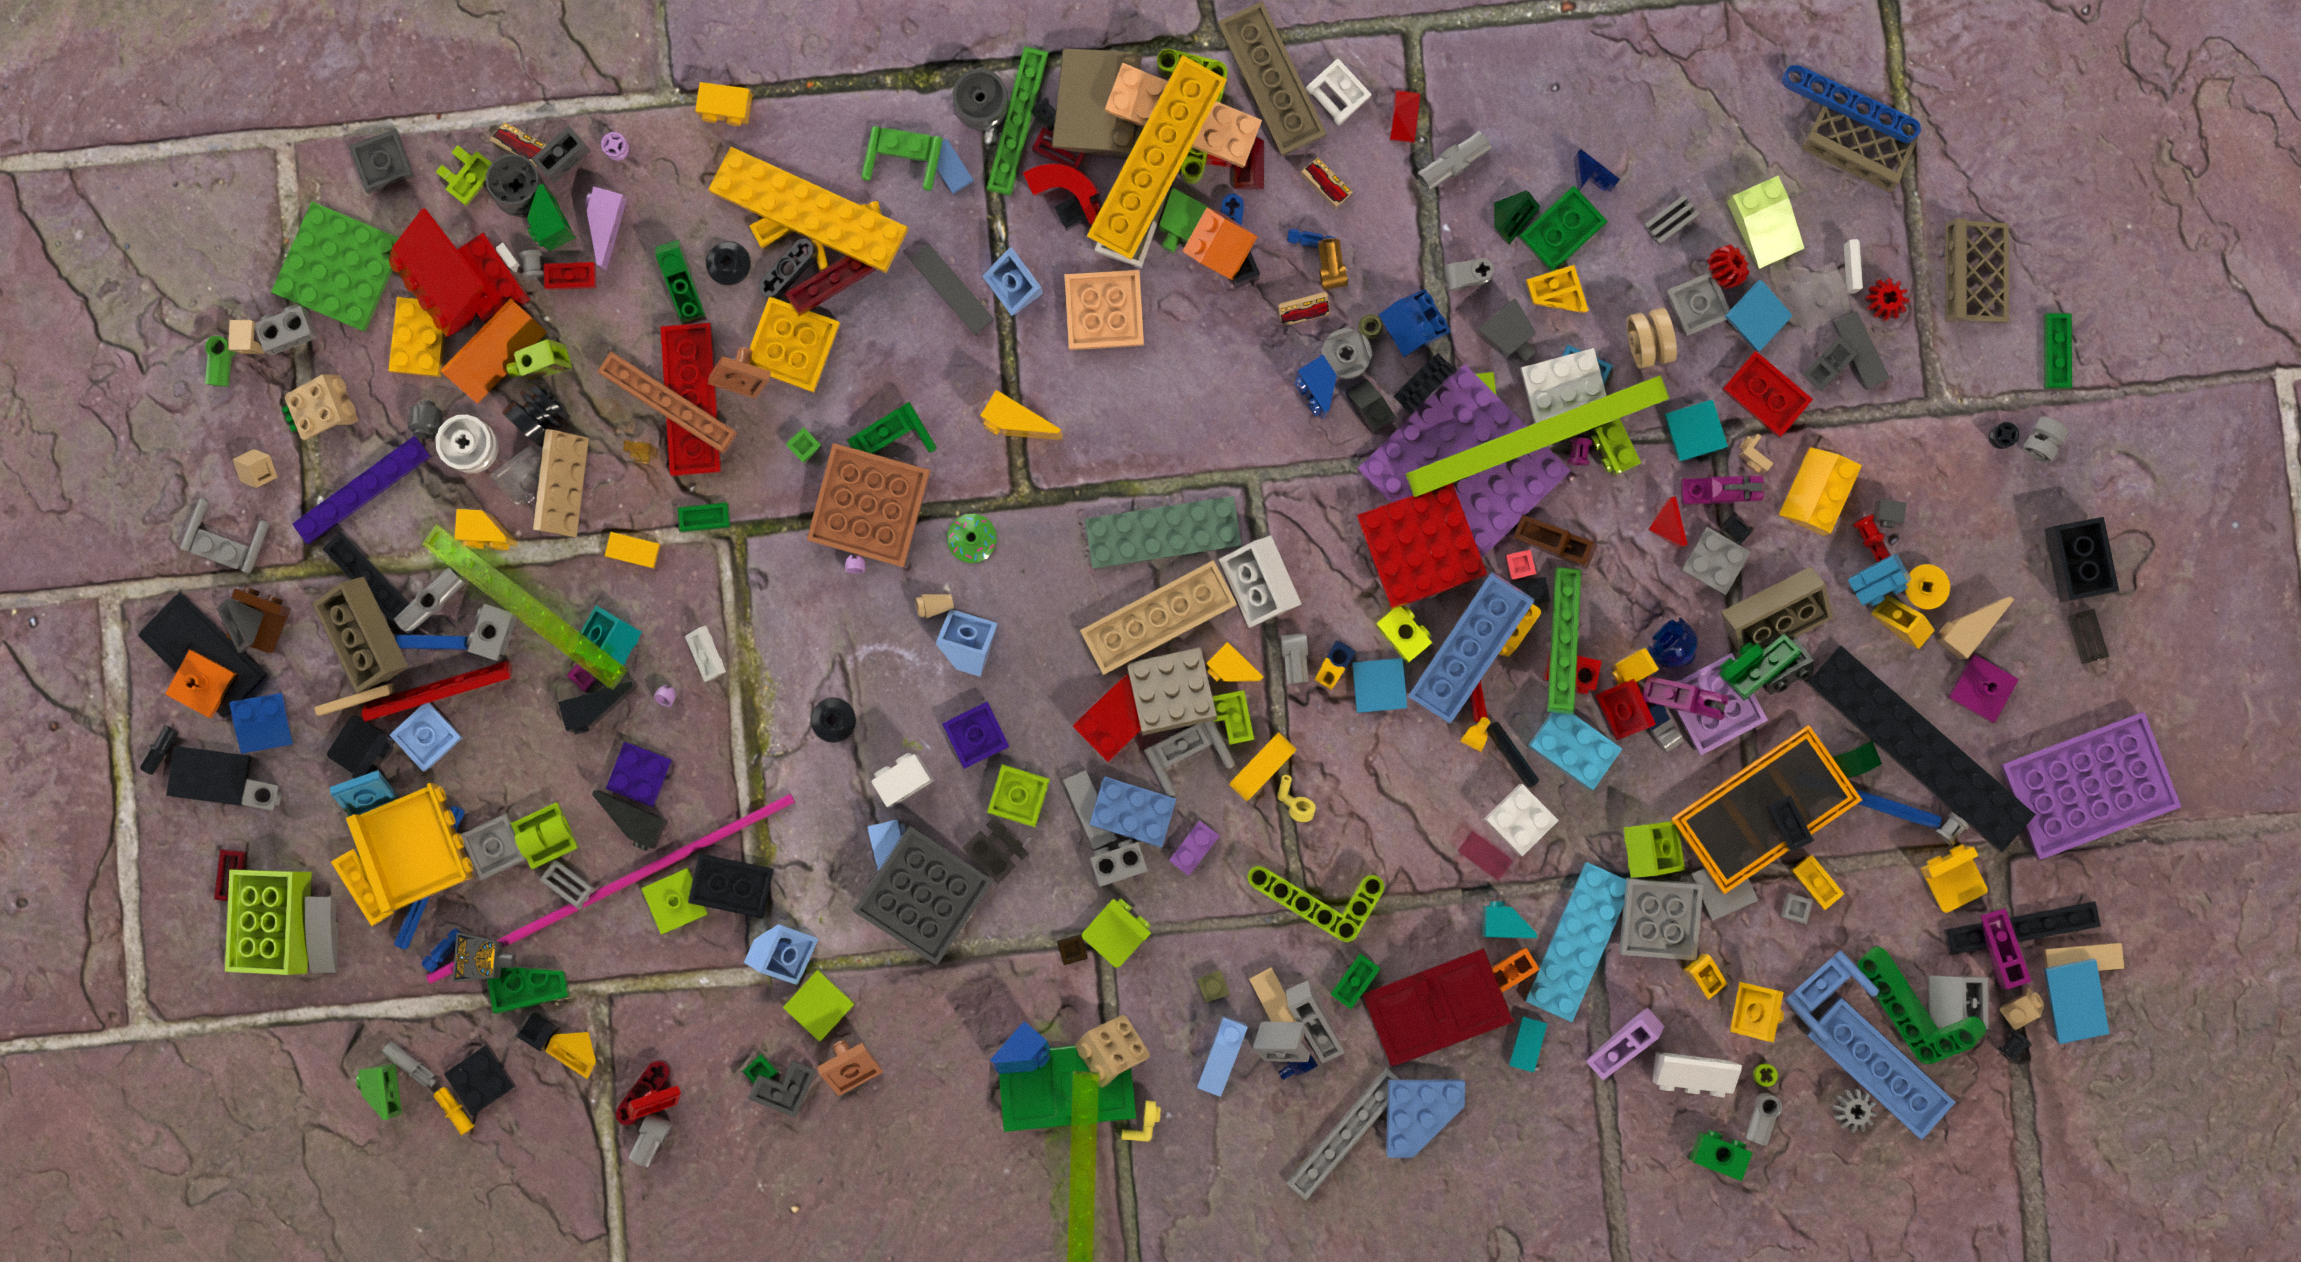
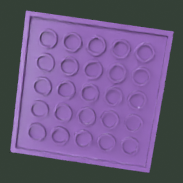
M1464 364L1357 470L1392 503L1413 495L1405 475L1406 473L1527 426ZM1547 446L1453 482L1481 558L1521 520L1522 515H1526L1571 471Z

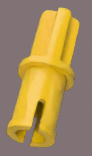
M442 1087L434 1093V1098L447 1114L445 1118L451 1120L461 1136L475 1126L462 1110L463 1105L457 1103L446 1087Z

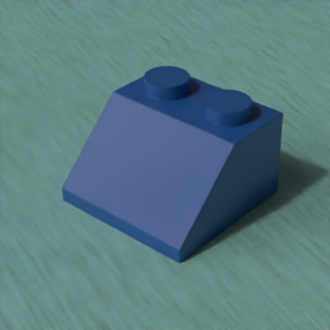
M283 693L229 702L241 754L293 745L285 695Z
M1024 1021L990 1061L998 1074L1035 1071L1038 1066L1042 1068L1051 1057L1049 1055L1051 1050L1048 1041Z

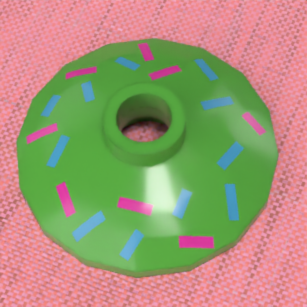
M975 513L964 514L957 518L949 527L947 534L948 547L951 553L960 561L979 563L987 559L994 551L997 543L996 530L992 523L984 516ZM974 533L976 535L975 541H967V535Z

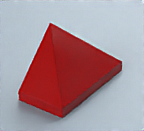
M1395 91L1390 140L1415 143L1421 93Z
M1674 496L1665 501L1648 530L1673 546L1683 548L1688 543L1677 498Z

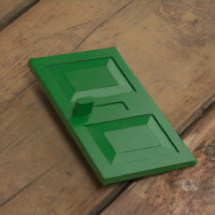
M1075 1045L1050 1048V1059L1042 1068L1038 1066L1035 1071L999 1074L1004 1132L1136 1119L1132 1069L1130 1068L1118 1074L1108 1085L1101 1088L1092 1077L1085 1061L1079 1056Z

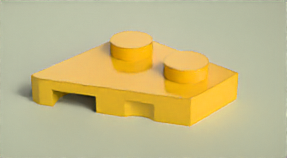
M1575 265L1525 281L1533 305L1580 313L1589 311Z

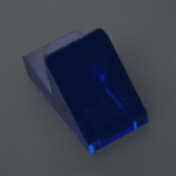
M1582 149L1574 157L1577 189L1579 191L1590 177L1594 180L1593 183L1603 191L1608 190L1611 192L1619 182L1620 178Z

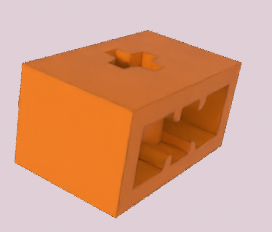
M1526 947L1521 948L1492 966L1502 993L1540 970Z

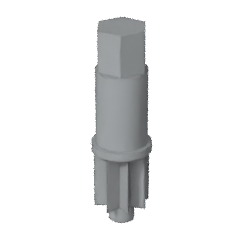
M392 1041L382 1050V1054L423 1087L427 1085L433 1087L436 1083L433 1079L435 1074Z

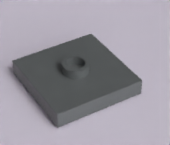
M397 129L349 146L364 189L368 194L415 177Z

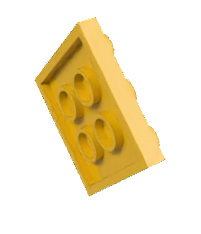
M769 297L749 348L753 352L750 365L771 371L770 377L815 393L841 323L811 311L798 316L791 304Z

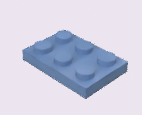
M1104 776L1089 826L1162 848L1176 799Z

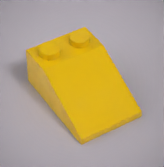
M997 390L980 415L985 426L984 428L996 436L998 433H1001L1004 436L1061 440L1063 436L1060 428Z

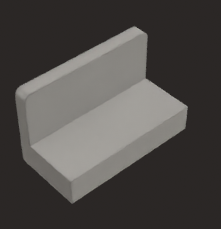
M1261 1022L1253 1049L1264 1061L1308 1062L1310 1052L1301 1043L1306 1025L1303 1022Z

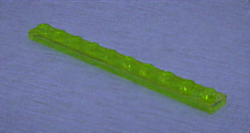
M435 525L422 543L425 548L607 687L615 689L628 671L627 667L473 550L462 546V542L455 540V537L443 527Z

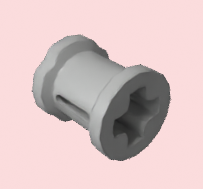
M526 250L519 253V257L522 258L523 279L530 280L544 277V271L541 269L540 262L541 250Z
M1951 812L1949 815L1950 819L1941 829H1937L1935 833L1944 842L1954 846L1956 844L1955 840L1963 830L1969 829V824L1957 814Z

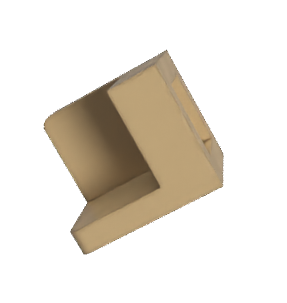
M230 320L228 350L240 354H264L261 343L254 341V321Z
M253 449L232 459L239 480L242 483L258 488L277 478L271 457L268 454Z

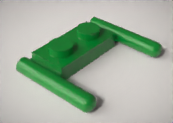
M910 402L847 439L851 448L874 454L915 429L928 452L932 453L937 449Z

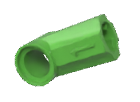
M216 335L206 341L205 350L208 358L205 384L229 387L231 361L236 353L228 350L229 339ZM223 342L224 351L218 354L217 346Z

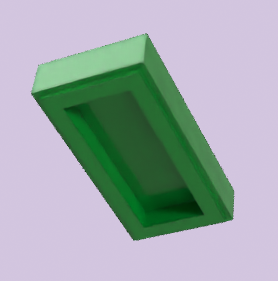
M728 502L677 507L680 533L731 528Z

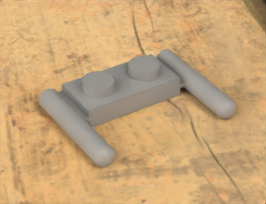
M204 498L199 499L180 549L251 574L269 528V523L265 520L259 522L250 547L199 529L209 503Z
M1213 720L1191 725L1144 749L1167 796L1174 797L1176 790L1164 768L1211 744H1214L1225 767L1228 769L1234 767L1235 762Z

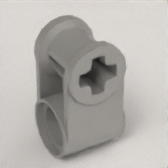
M1486 258L1445 265L1444 270L1448 290L1457 291L1487 283L1494 273L1492 262ZM1479 266H1482L1484 270H1488L1485 277H1482L1481 273H1476Z

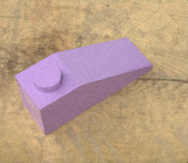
M593 187L592 193L587 195L585 207H587L596 264L601 270L607 271L627 199L622 194Z
M1647 1007L1624 1025L1593 1053L1586 1062L1604 1080L1659 1039L1665 1026Z

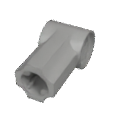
M1306 633L1281 635L1282 657L1285 659L1287 684L1309 682L1306 656H1308Z
M1763 1092L1755 1099V1109L1745 1138L1767 1146L1776 1118L1782 1111V1104L1773 1094ZM1769 1099L1773 1100V1108L1770 1111H1763V1103Z
M654 1113L647 1115L640 1127V1135L628 1158L634 1163L648 1168L660 1144L666 1139L673 1123Z

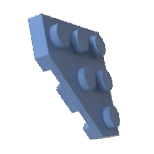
M1463 1079L1388 1080L1386 1156L1388 1158L1414 1157L1465 1107V1081Z

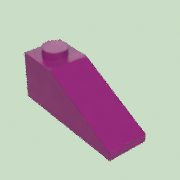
M2006 908L1981 915L1980 918L1991 963L2000 989H2010L2032 982Z

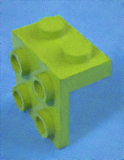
M1113 898L1082 933V938L1115 968H1119L1151 934V931L1148 929L1151 925L1142 916L1139 915L1136 918L1129 912L1132 907L1122 898L1118 901Z

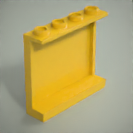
M428 783L427 787L363 814H354L346 818L381 913H390L474 878L471 872L474 870L473 864L463 851V847H465L463 838L459 833H456L453 825L456 823L455 817L445 804V800H447L445 791L436 783Z

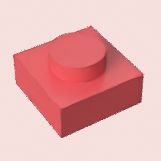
M1531 549L1505 555L1510 580L1536 575Z

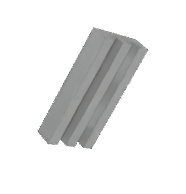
M1684 194L1645 223L1644 227L1657 244L1660 245L1699 216L1700 213L1693 208V204L1689 203L1687 196ZM1680 204L1684 205V208H1682L1672 217L1667 219L1657 228L1653 229V224L1658 222L1660 219H1662L1664 216H1666ZM1688 211L1691 214L1663 236L1659 237L1658 233L1684 213Z
M557 860L552 862L539 879L579 910L582 909L583 903L588 901L589 895L596 890ZM555 868L560 869L586 890L581 892L554 871ZM549 876L554 877L580 898L576 901L548 880Z

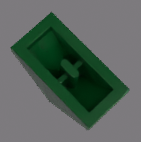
M1872 741L1832 756L1847 779L1864 774L1882 765Z

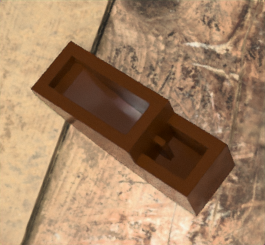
M1522 515L1513 537L1526 545L1588 569L1597 547L1595 542L1525 515Z

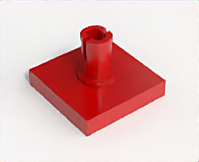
M1634 678L1595 695L1616 741L1656 725L1648 708L1651 703L1645 702L1642 696L1643 693H1641Z

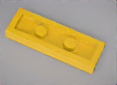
M354 849L331 861L335 871L371 927L394 914L393 911L381 913L363 863Z

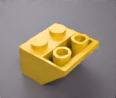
M456 509L454 539L462 542V546H466L469 549H484V545H488L487 547L500 551H509V546L517 547V541L494 515L483 510Z

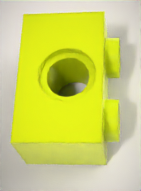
M1401 606L1389 612L1375 624V627L1403 660L1409 663L1432 643L1429 639L1431 634L1423 625L1419 627L1413 621L1415 615L1407 606L1403 608ZM1405 625L1411 629L1412 635L1409 639L1400 637L1398 633L1400 626Z

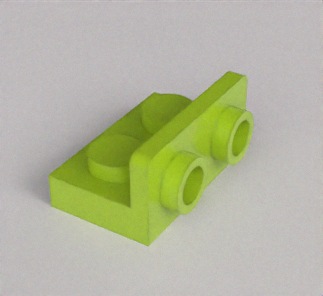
M1620 418L1591 431L1593 435L1590 437L1592 444L1596 450H1600L1604 458L1601 460L1602 465L1607 473L1611 472L1613 477L1641 464Z

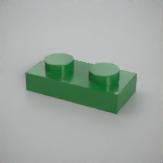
M1359 953L1330 995L1351 1010L1381 968Z

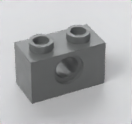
M568 126L531 160L555 184L589 154L591 150Z

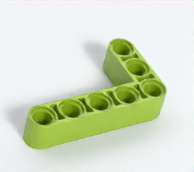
M1164 49L1157 56V70L1162 76L1167 78L1171 77L1181 56L1184 55L1211 71H1220L1223 77L1227 79V67L1218 60L1173 49ZM1164 59H1172L1175 64L1170 68H1166L1161 62ZM1226 83L1216 100L1219 103L1222 102ZM1191 147L1181 166V176L1186 183L1195 184L1202 179L1207 161V153L1195 151ZM1190 165H1194L1199 169V172L1196 175H1189L1185 169Z
M1262 866L1251 868L1247 874V880L1253 888L1344 942H1350L1357 937L1384 891V883L1381 878L1375 875H1367L1360 881L1343 912L1339 913ZM1257 870L1263 871L1266 875L1265 882L1260 885L1254 884L1252 881V874ZM1370 879H1375L1379 884L1378 890L1373 894L1368 893L1365 889L1366 882ZM1279 883L1285 884L1288 888L1286 896L1282 898L1274 895V887ZM1299 897H1306L1309 900V907L1304 911H1299L1295 906L1296 900ZM1357 901H1362L1366 906V910L1362 915H1355L1352 911L1353 904ZM1322 910H1328L1331 914V919L1326 924L1319 923L1317 919L1318 913ZM1344 923L1351 924L1353 928L1352 934L1348 937H1342L1339 933V928Z

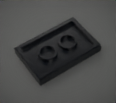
M174 746L166 796L244 806L241 804L246 779L249 775L251 756Z
M699 853L688 903L763 919L774 869Z

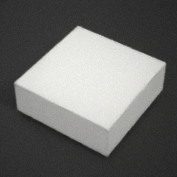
M504 243L496 247V251L513 272L523 268L509 247Z

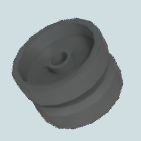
M983 68L972 69L960 76L952 92L953 104L960 121L968 128L977 131L991 130L1000 125L1006 117L1009 106L1007 89L1001 77L993 71Z

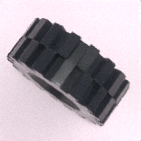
M1437 353L1395 394L1394 398L1412 415L1453 376L1456 370Z

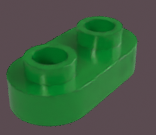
M1751 642L1747 643L1739 650L1740 656L1735 660L1729 658L1719 666L1721 671L1718 675L1726 682L1764 652L1763 648L1759 643L1754 645Z

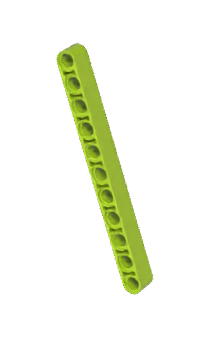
M1659 375L1408 472L1405 475L1413 496L1417 497L1670 399L1662 376Z

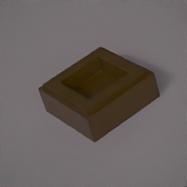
M1082 934L1057 940L1063 965L1088 959Z

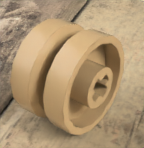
M1665 308L1651 310L1648 318L1643 313L1632 314L1627 317L1629 346L1634 362L1639 369L1654 366L1656 360L1661 364L1676 361L1677 345L1670 316Z

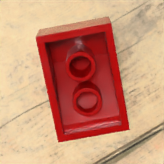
M1127 674L1073 725V728L1108 763L1141 731L1131 681Z

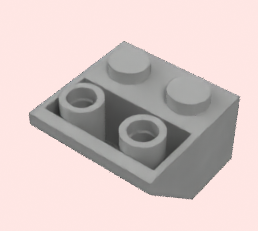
M1928 975V1013L1935 1025L1943 1028L1973 1016L1981 1019L1986 1029H1989L1988 978L1982 976Z

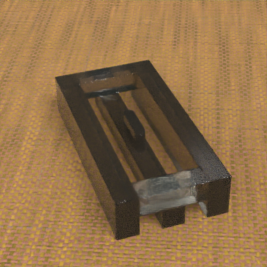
M2095 609L2067 616L2082 664L2109 657ZM2086 616H2088V618H2089V622H2090V625H2091V628H2092V631H2093V634H2094V638H2095V641H2096V644H2097V647H2098V650H2099V654L2097 653V649H2096V646H2095V643H2094V640H2093V637H2092V633H2091V630H2090V627H2089V624H2088V621H2087V617H2086ZM2077 618H2080L2091 657H2088Z

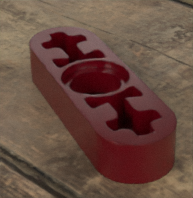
M656 1060L648 1065L616 1109V1119L619 1123L631 1125L639 1119H625L623 1117L625 1113L622 1111L623 1108L628 1109L630 1097L633 1100L639 1098L637 1096V1088L639 1086L645 1085L650 1091L657 1090L659 1092L671 1075V1067L666 1061ZM662 1066L664 1068L662 1070L663 1074H665L664 1077H657L653 1083L644 1080L646 1076L649 1080L654 1076L655 1071L653 1067L658 1068Z

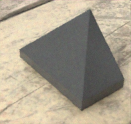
M229 598L217 610L238 653H242L253 644L264 613Z

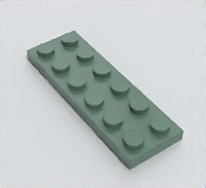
M1234 496L1085 519L1092 569L1241 546Z

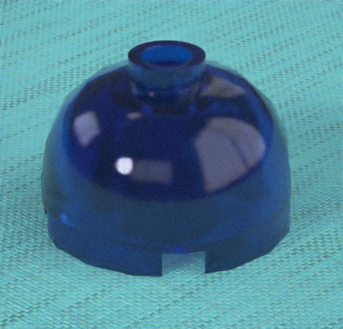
M1679 618V621L1676 622L1672 619L1654 634L1652 639L1656 640V642L1653 644V647L1648 645L1647 648L1650 656L1657 664L1665 668L1675 669L1688 665L1695 659L1698 637L1695 630L1685 620Z

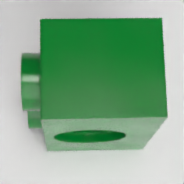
M1709 1129L1707 1134L1699 1131L1689 1160L1695 1164L1742 1181L1753 1153L1746 1149L1747 1144L1732 1139L1731 1143L1722 1140V1134ZM1725 1147L1727 1156L1723 1160H1717V1150Z

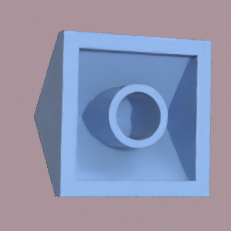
M1012 247L982 276L1011 316L1043 294L1042 287Z

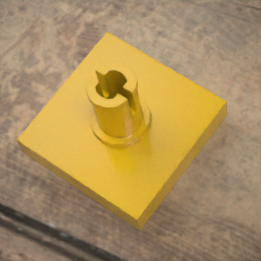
M1739 982L1730 1032L1774 1042L1777 1024L1781 1023L1784 1018V1013L1781 1010L1784 992Z

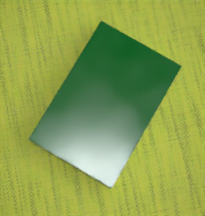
M1572 186L1518 237L1552 272L1560 267L1608 221L1575 186Z

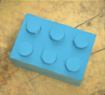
M1555 712L1549 714L1527 746L1589 791L1595 789L1622 750L1621 747L1574 714Z

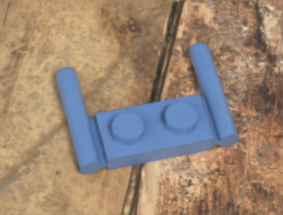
M1841 950L1784 1000L1821 1041H1826L1829 1038V1033L1810 1013L1850 979L1851 976L1870 996L1875 997L1879 993V989Z

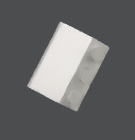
M1271 535L1253 541L1219 559L1249 628L1301 605V601Z
M1655 1052L1652 1082L1659 1085L1661 1090L1674 1091L1675 1087L1685 1088L1684 1092L1700 1094V1090L1710 1091L1711 1096L1725 1097V1093H1734L1742 1065L1729 1060Z

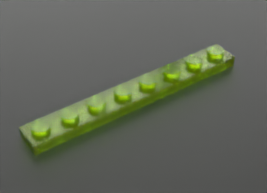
M1073 1071L1067 1262H1093L1099 1072Z

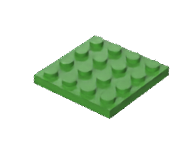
M311 201L271 293L365 332L392 273L389 257L393 245L399 238Z

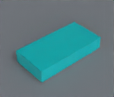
M1522 1016L1509 1066L1534 1073L1547 1023Z

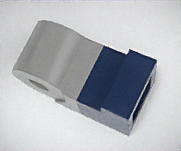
M1656 704L1651 706L1649 711L1656 725L1648 728V731L1660 748L1667 753L1683 743V738L1673 725L1674 723L1667 714L1666 708Z

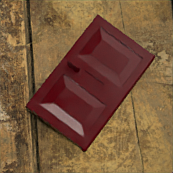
M1484 948L1362 994L1389 1060L1390 1067L1400 1065L1515 1022Z

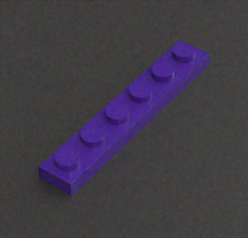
M413 436L296 520L292 525L304 542L310 545L432 456L420 439Z

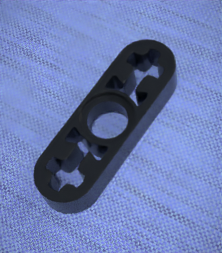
M805 238L796 241L761 279L759 283L761 294L768 298H780L817 258V245ZM804 246L808 247V255L803 254L804 251L802 250V248ZM794 256L798 257V260L801 261V263H799L797 260L793 259V257H794ZM792 262L794 270L792 274L786 276L783 272L784 266ZM771 282L774 283L775 290L773 292L770 291L769 284Z

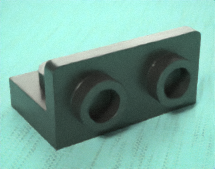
M1798 638L1791 641L1802 651L1801 655L1766 683L1767 691L1770 695L1785 691L1790 684L1797 680H1805L1814 671V661Z

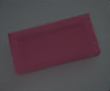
M1474 831L1469 833L1457 850L1497 881L1501 879L1513 862L1511 858Z

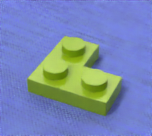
M1245 690L1212 696L1217 720H1213V722L1225 720L1229 745L1254 740Z

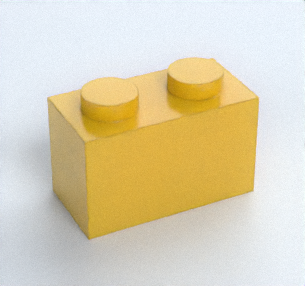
M700 82L695 112L699 118H702V121L708 123H716L717 120L726 121V124L731 126H741V123L748 124L753 95L748 88Z

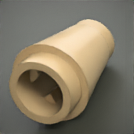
M921 594V597L915 598L919 618L925 617L927 619L949 609H954L951 594Z

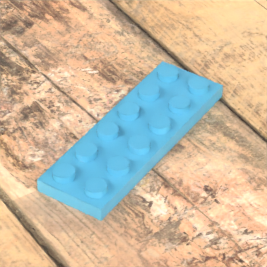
M1585 862L1539 966L1540 970L1537 971L1524 1001L1573 1022L1624 906L1626 879Z

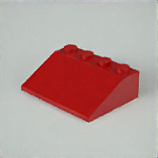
M423 208L393 245L389 257V265L403 279L406 289L416 296L420 307L432 317L436 328L448 337L472 325L484 284L426 208Z

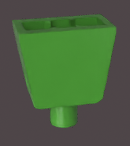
M1173 188L1159 225V230L1167 235L1161 247L1170 253H1174L1180 242L1186 245L1208 206Z

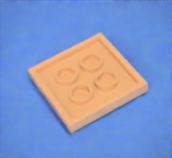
M1139 270L1064 274L1069 350L1144 346Z

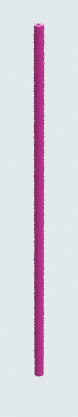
M792 794L594 891V893L589 895L588 901L583 903L582 908L795 803ZM570 903L496 941L503 942L504 948L579 909ZM454 961L427 974L428 982L432 984L452 974Z

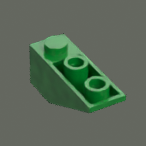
M678 239L655 247V256L681 323L705 316L680 240Z

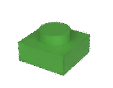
M804 427L786 443L788 448L803 463L822 447Z

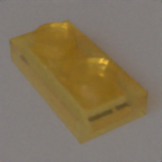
M624 440L623 451L628 453L634 461L649 463L650 459H657L658 449L650 443Z

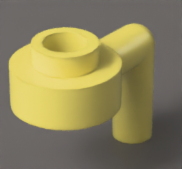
M1283 775L1277 795L1278 800L1290 807L1289 814L1294 820L1298 822L1312 820L1316 809L1314 802L1305 797L1293 798L1288 792L1292 778L1289 775Z
M1145 1101L1143 1131L1122 1129V1140L1148 1142L1152 1139L1153 1127L1155 1122L1160 1121L1161 1107H1156V1101Z

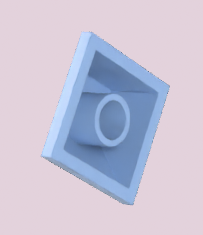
M949 609L936 645L956 670L981 677L998 623Z
M778 924L754 939L744 963L760 973L798 985L819 939Z

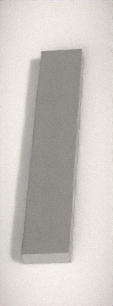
M1388 1068L1383 1070L1287 1181L1286 1184L1305 1201L1387 1108L1388 1080H1400Z

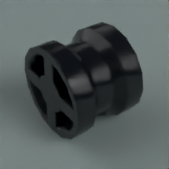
M2003 422L1990 430L1988 435L1989 442L1997 449L2008 448L2018 441L2019 430L2013 423Z

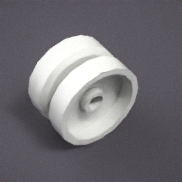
M456 415L447 419L440 426L436 435V450L440 459L448 466L467 474L479 473L488 469L495 461L499 451L498 438L494 430L485 422L470 415Z

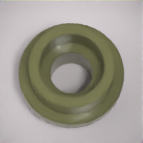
M1374 314L1363 316L1358 324L1359 333L1367 339L1379 337L1383 331L1382 320ZM1368 323L1374 324L1375 330L1368 331L1366 325Z

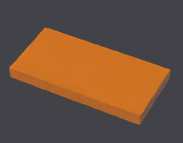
M510 299L440 371L478 404L508 373L507 364L516 361L514 353L536 344L547 331L515 301Z

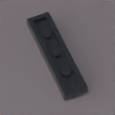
M340 532L323 548L328 556L351 580L360 577L365 578L380 610L390 621L394 622V618L410 604L402 593L345 533Z

